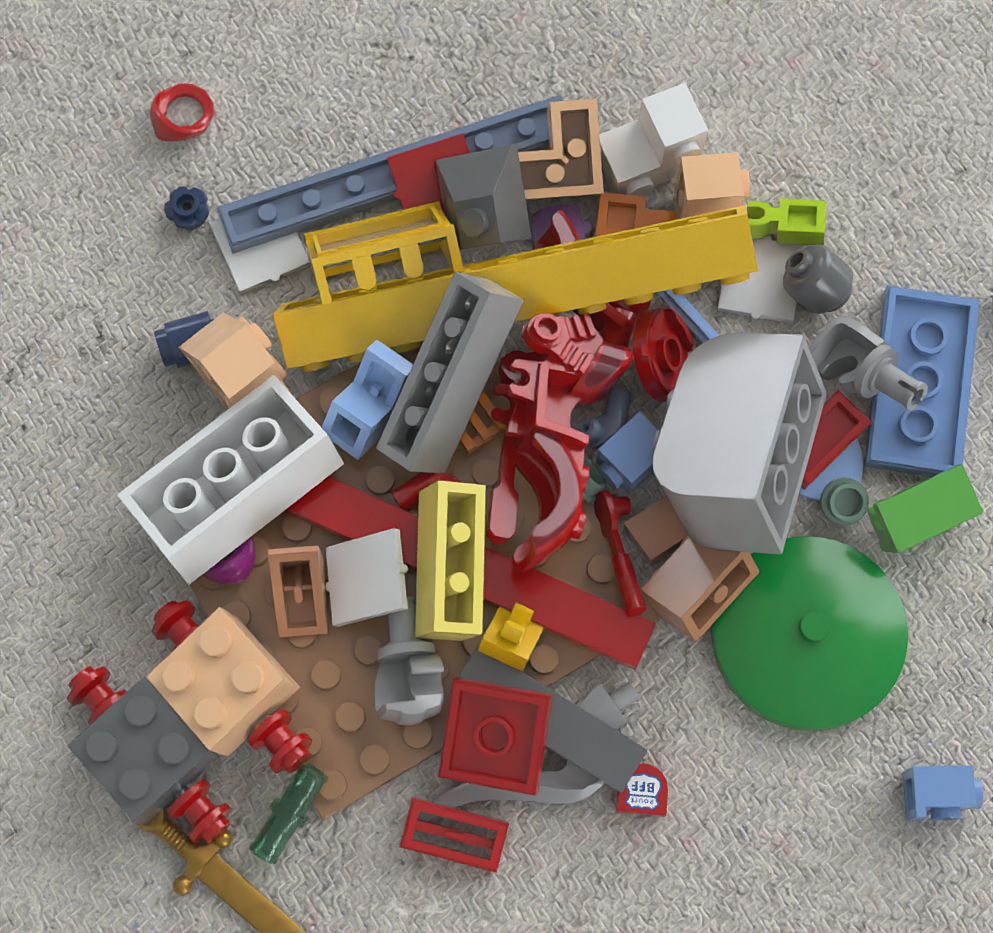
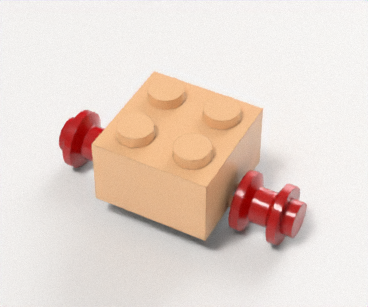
M174 600L162 606L154 616L155 624L152 628V634L157 640L170 638L175 646L172 652L146 678L210 751L228 757L249 737L248 744L254 750L265 747L271 753L272 758L269 762V768L275 774L284 770L291 774L303 766L311 756L308 749L312 744V738L307 733L295 736L288 728L292 716L286 709L275 712L300 686L240 619L223 608L219 607L202 624L197 625L192 619L195 607L190 601L185 600L178 603Z

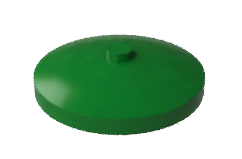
M798 536L786 538L782 555L753 552L751 556L759 570L758 575L711 625L714 657L719 671L730 690L748 709L758 716L776 725L794 730L822 731L834 729L856 721L870 712L889 694L902 671L908 648V626L905 610L888 576L877 564L860 551L836 540L822 537Z

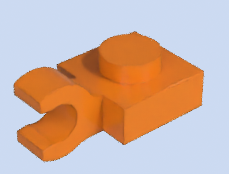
M604 192L600 194L595 237L677 220V212L646 209L647 196Z

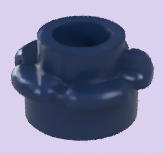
M185 186L176 188L170 193V200L164 205L167 219L173 221L176 227L184 230L199 228L204 224L210 213V207L206 203L208 201L207 195L196 187L188 189ZM185 204H190L191 208L189 210H184L183 206Z

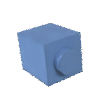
M640 411L598 449L596 462L599 465L597 471L605 479V482L613 489H617L620 486L628 495L654 472L652 462L654 454L653 444L658 429Z

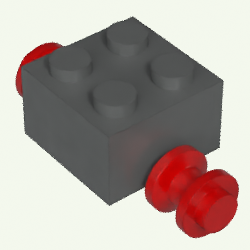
M89 666L80 671L68 685L72 690L68 694L67 700L72 706L84 703L92 713L88 720L89 726L70 742L67 747L133 822L146 825L175 799L176 801L167 811L168 815L172 819L184 816L193 826L189 834V838L193 843H197L202 839L208 844L213 842L220 833L230 826L231 822L226 817L230 814L232 808L227 803L215 806L207 797L211 785L206 779L198 781L193 786L190 784L220 756L216 752L210 751L145 676L128 691L114 692L107 684L111 673L105 666L95 670L92 666Z

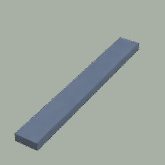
M560 94L216 207L232 254L397 200L393 196L394 191L397 189L386 157L461 133H464L469 153L517 144L518 152L548 150L550 145L547 105L550 102L563 101V98Z

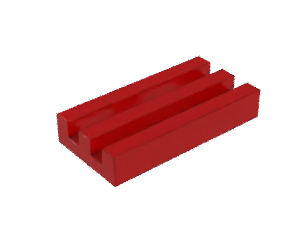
M416 797L411 798L410 808L399 843L400 848L497 872L509 822ZM419 811L495 830V838L492 839L417 819ZM414 830H419L491 850L490 857L485 858L413 839Z

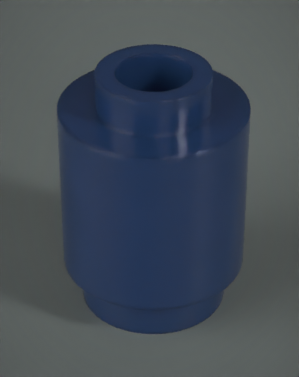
M208 310L164 323L165 328L154 331L165 367L175 364L178 368L191 365L179 349V346L214 320L210 318Z

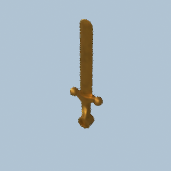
M164 808L146 825L136 823L142 830L153 832L160 839L164 840L168 846L175 849V852H178L187 862L184 876H178L173 882V891L177 895L184 896L190 893L192 883L198 878L258 932L307 933L218 855L221 849L227 848L232 843L233 837L229 830L226 829L220 833L212 843L199 846L197 843H193L189 836L182 833V830L167 818Z

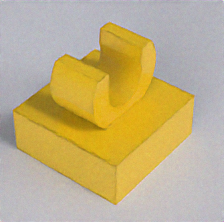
M515 603L512 612L499 607L481 640L478 651L523 672L539 641L544 626L531 621L534 611L523 605Z

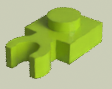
M780 198V207H771L762 201L747 202V215L752 238H763L769 234H777V244L824 245L827 200Z

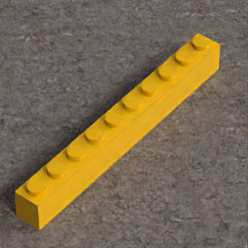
M743 205L463 265L464 271L459 273L490 279L524 299L514 321L516 322L530 319L542 313H550L559 317V312L578 309L579 314H591L604 310L607 307V302L625 299V303L628 305L644 303L654 298L653 293L672 289L675 295L688 294L702 288L701 283L720 279L722 285L736 284L750 278L749 273L757 272L758 266L746 206ZM452 268L423 273L417 278L404 277L376 283L373 288L368 290L357 287L330 293L332 303L322 305L320 295L282 303L272 315L287 369L301 366L304 372L315 371L329 366V360L347 357L348 362L362 361L366 349L376 340H379L389 348L392 347L396 353L407 352L420 347V341H424L454 271Z

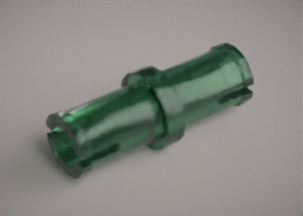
M307 762L299 765V769L281 798H274L269 808L272 812L255 840L249 846L253 854L270 864H277L281 853L296 829L303 828L309 819L306 815L307 811L324 784L329 780V777L323 771Z

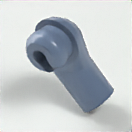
M611 388L608 392L605 413L592 418L590 421L587 418L580 421L577 431L589 435L587 447L600 448L627 423L632 396L630 391L622 388Z

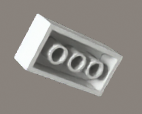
M273 375L117 495L187 584L190 585L336 471L344 462L327 433Z

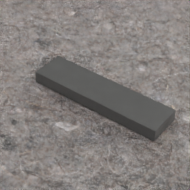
M478 645L458 677L553 694L545 746L622 794L648 750L525 673L479 652L478 648L480 645Z

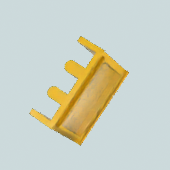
M439 201L304 234L322 305L332 303L326 277L354 270L358 286L368 290L376 284L373 265L401 259L405 274L410 278H417L423 273L421 254L441 249L454 272L464 271L454 224H450Z

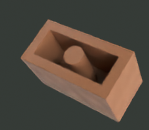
M687 535L681 542L680 547L660 568L650 575L647 583L640 590L651 608L661 619L694 642H697L758 575L759 570L750 552L710 549L699 545Z

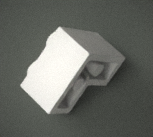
M686 83L643 98L638 120L600 134L602 173L611 193L645 196L656 185L669 180L672 183H676L681 157L702 155L708 129Z

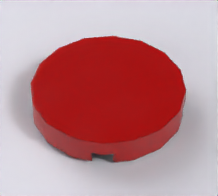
M664 307L643 311L636 321L633 332V356L636 371L648 394L661 403L667 402L668 394L671 390L675 389L681 368L688 357L687 352L693 351V341L686 323L676 311L671 308L663 309Z

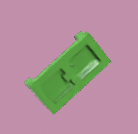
M957 464L936 476L887 499L880 500L867 508L882 551L900 553L984 513L963 464Z

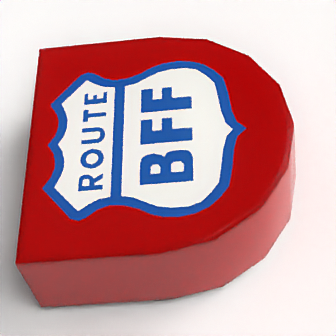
M639 764L622 794L617 791L616 813L666 817L668 785L663 773L653 765Z

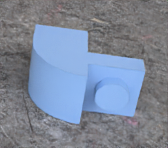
M379 340L373 342L365 351L354 381L332 400L322 425V429L327 433L330 440L359 460L381 438L413 364Z

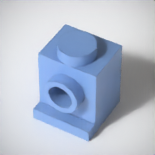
M916 766L903 771L906 822H916L926 818V811H930L931 820L962 819L961 811L980 809L982 807V783L979 778H974L973 766Z

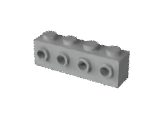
M454 272L376 449L409 471L446 472L524 299L490 279Z

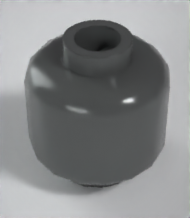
M814 244L805 249L800 248L787 259L785 264L786 270L783 276L784 289L807 311L815 314L833 312L841 308L850 298L853 290V271L847 263L826 245Z

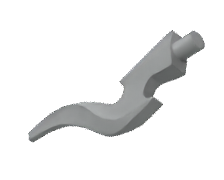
M629 682L610 695L599 684L590 691L579 707L613 729L619 730L628 723L620 711L638 700L639 696ZM568 761L566 766L559 771H541L539 791L535 796L459 781L444 790L431 802L454 808L470 803L491 800L569 804L589 797L605 783ZM421 811L417 819L430 822L438 817V815Z

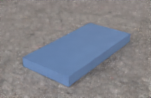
M889 285L886 287L879 337L898 352L896 367L916 380L924 382L927 385V393L922 402L915 397L912 398L919 405L912 411L907 410L903 405L881 391L872 397L869 416L872 423L868 426L864 458L865 467L933 477L957 464H963L979 299Z

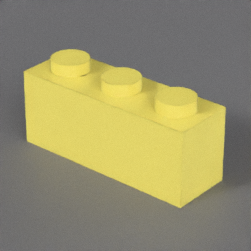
M437 481L419 491L415 638L463 641L482 635L486 485Z

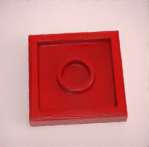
M460 677L453 678L438 777L535 796L539 791L553 694Z

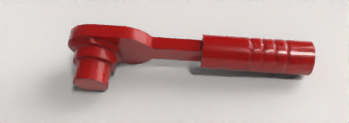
M602 490L596 494L597 499L594 501L595 515L600 522L602 535L608 539L613 555L611 563L627 614L629 616H637L646 611V606L630 555L625 553L618 532V517L630 514L631 502L628 496L618 497L616 494L611 495L607 490Z

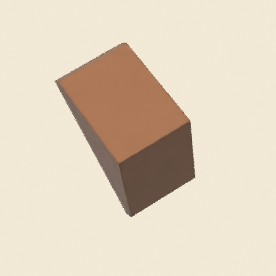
M319 546L268 549L278 636L328 634L324 559Z

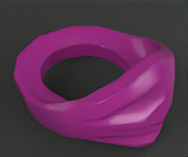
M252 536L238 546L236 552L229 559L216 563L202 575L209 580L223 585L244 582L249 577L255 562V543Z

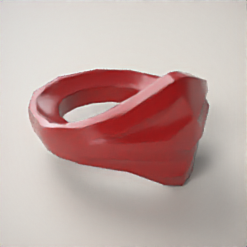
M177 84L160 91L153 98L150 107L151 122L155 136L161 141L177 142L193 139L203 134L214 117V103L207 91L193 84ZM182 97L195 99L203 107V116L191 126L180 127L175 125L165 117L168 106L174 100Z

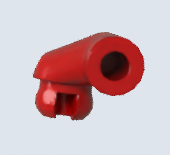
M420 472L390 493L400 509L406 511L419 503V491L437 481L462 482L457 477L447 473Z

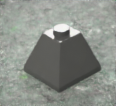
M517 144L436 160L444 214L450 224H454L459 251L532 238Z

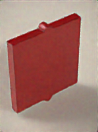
M464 133L386 157L397 189L394 191L393 196L400 200L403 210L439 201L444 213L436 160L468 154L469 149Z

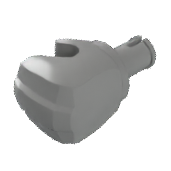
M849 316L837 317L828 323L809 348L820 377L830 380L844 372H848L839 378V383L847 394L858 393L864 398H871L881 391L903 405L907 410L912 411L919 406L912 398L915 397L922 402L927 393V385L924 382L916 380L896 367L898 352L889 343Z
M407 596L408 609L388 614L390 643L376 651L377 661L381 664L375 680V708L379 719L394 721L399 725L411 726L421 723L425 718L440 713L444 701L441 672H444V667L439 653L435 651L434 643L415 638L416 597Z

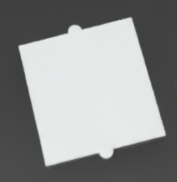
M220 218L209 222L240 294L270 282L278 284L280 278L311 265L297 232L232 254Z
M768 235L763 237V239L752 238L758 271L749 273L750 278L746 281L730 285L721 284L717 311L750 316L752 321L764 318L793 323L797 301L784 289L783 276L786 270L785 264L789 256L800 248L805 249V246L777 244V241H772V238Z
M393 528L325 547L329 581L326 583L325 589L330 592L333 626L339 627L408 609L404 576L408 571V567L406 564H403L399 529Z

